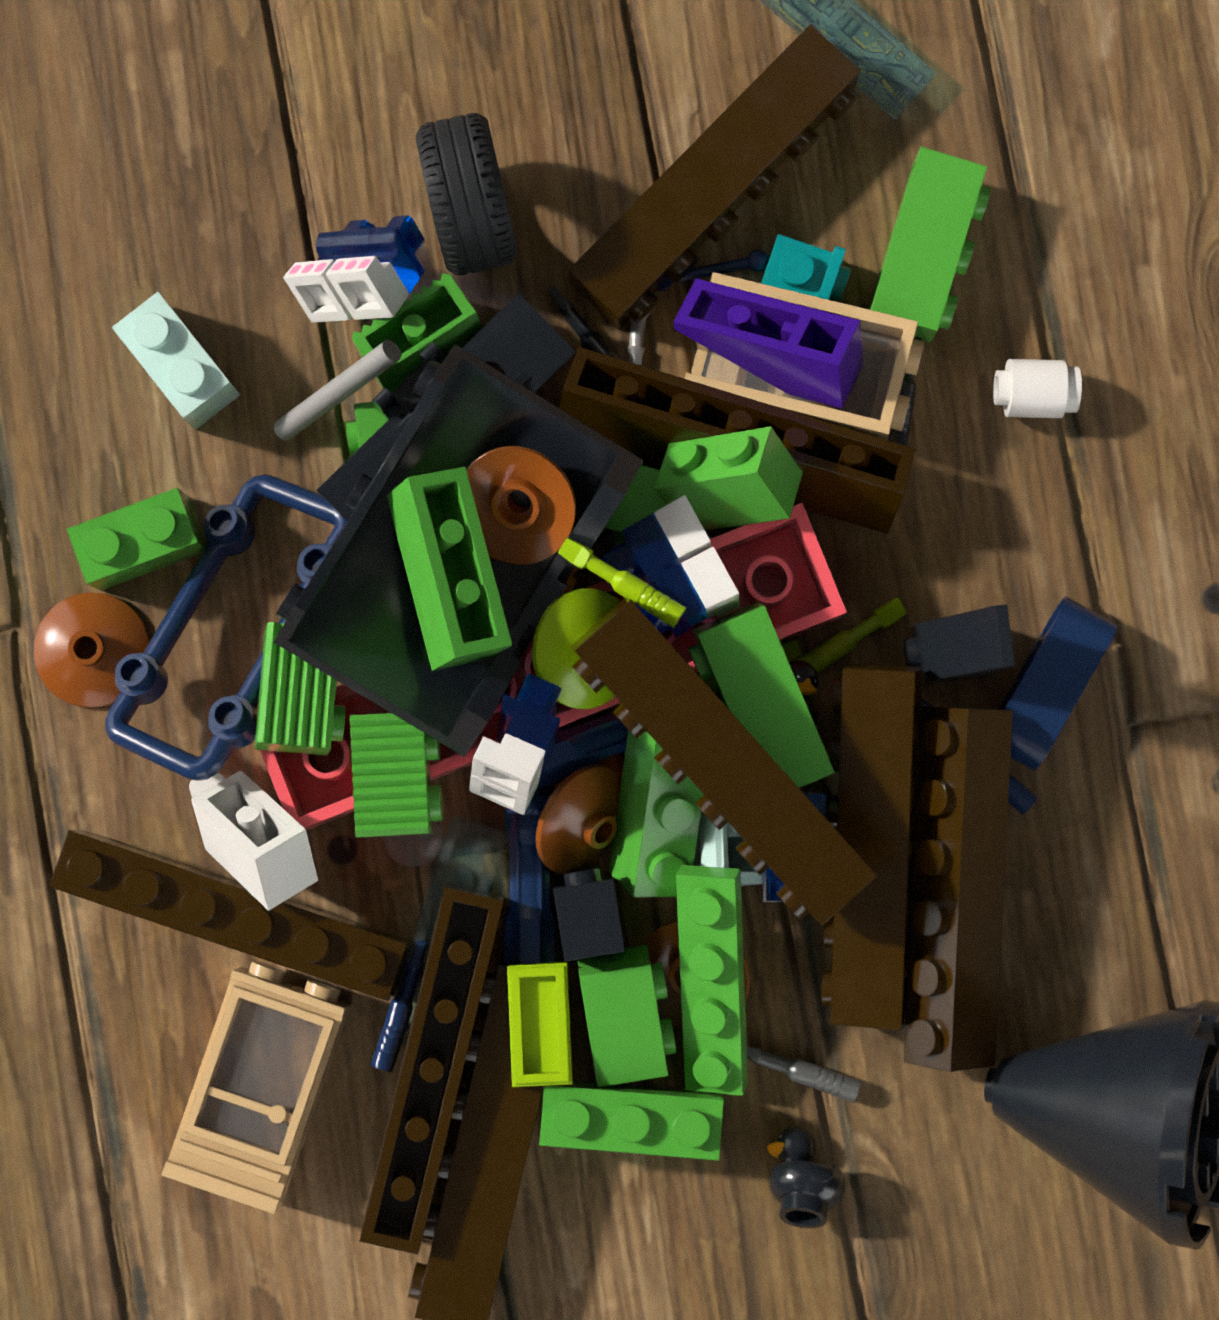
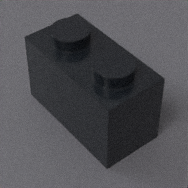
M600 868L564 874L565 885L553 888L564 961L625 952L614 878L602 879Z

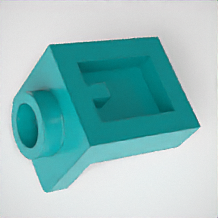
M778 234L761 284L827 300L830 298L840 302L851 272V268L841 265L846 249L835 245L833 252Z

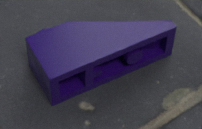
M697 278L673 322L676 331L792 396L843 409L863 366L860 320Z

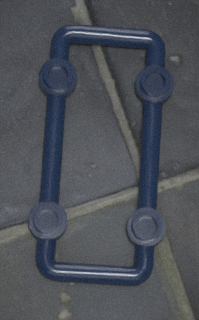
M263 474L251 478L242 486L231 505H218L207 513L204 520V535L209 543L143 653L129 654L123 657L116 666L115 684L120 693L105 719V730L109 739L116 745L187 779L195 781L208 780L216 775L224 766L233 748L245 747L255 740L258 714L256 708L259 703L263 651L238 694L222 697L210 708L208 726L213 737L200 757L129 725V722L139 705L151 704L158 700L165 692L168 684V674L163 665L227 556L241 554L252 544L255 538V526L250 517L263 497L269 498L334 525L325 544H312L306 547L299 556L297 574L302 581L300 586L303 588L307 587L347 523L322 495L272 475ZM281 618L279 623H285L286 620Z

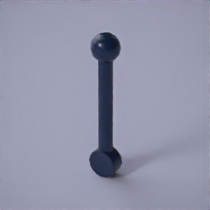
M754 250L745 258L692 268L679 282L712 276L713 272L723 274L748 268L754 272H761L766 269L769 258L764 251ZM668 277L657 291L665 292L669 290L674 282Z

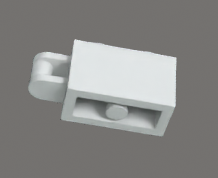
M240 770L227 779L217 773L208 780L190 781L191 801L205 850L268 911L318 881L306 829L244 772Z

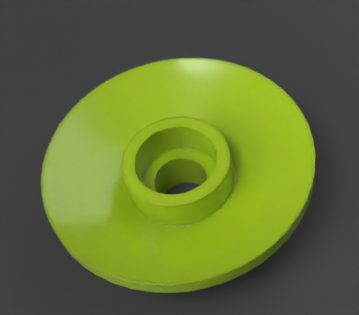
M592 588L568 591L555 599L547 607L537 624L532 643L534 670L546 693L564 706L590 709L601 706L615 697L606 686L596 694L572 668V665L580 657L570 647L620 602L613 595L605 591Z

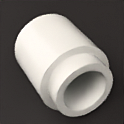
M1008 359L1005 370H996L993 384L994 404L1003 405L1006 417L1063 418L1065 413H1077L1079 410L1082 392V377L1079 366H1067L1065 360Z

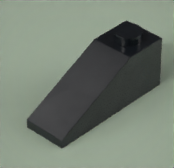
M1007 604L918 623L911 628L912 638L904 639L905 664L911 667H923V685L986 678L1015 666Z

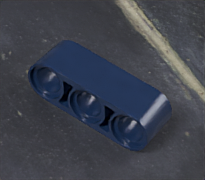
M1067 596L1062 599L1051 615L998 709L1013 710L1011 758L1033 771L1040 766L1052 748L1109 647L1118 627L1115 623Z

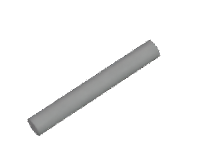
M390 340L382 342L274 423L276 435L284 441H289L398 362L401 358L399 347Z

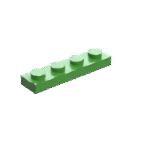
M681 865L676 873L685 1090L743 1096L748 1085L741 869Z

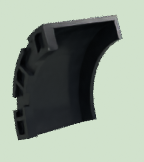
M455 344L442 365L431 359L412 390L422 396L375 477L372 478L363 473L353 488L345 504L354 509L307 587L303 588L294 583L276 615L286 621L274 643L460 755L465 756L489 722L500 699L520 666L521 661L519 659L534 636L542 614L555 599L561 597L568 584L566 581L576 566L558 554V551L547 559L526 565L508 564L489 557L512 646L486 660L432 671L386 495L411 476L466 467L467 470L478 457L496 448L506 446L529 448L550 458L566 474L574 490L577 511L575 524L569 537L591 549L603 528L626 496L644 460ZM520 490L512 492V498L518 506H531V500L527 494Z

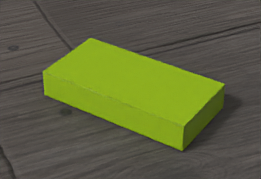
M567 962L507 965L512 1087L572 1084Z

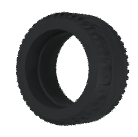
M468 113L466 116L459 115L450 119L446 118L437 120L435 123L428 122L422 125L415 137L446 269L454 275H467L469 272L476 273L512 263L518 251L487 118L479 113Z

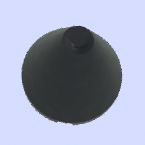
M1199 1001L1004 1057L1000 1061L998 1068L991 1067L985 1080L984 1099L986 1102L992 1103V1110L997 1118L1168 1244L1195 1250L1201 1248L1211 1232V1226L1197 1223L1202 1206L1219 1208V1002Z

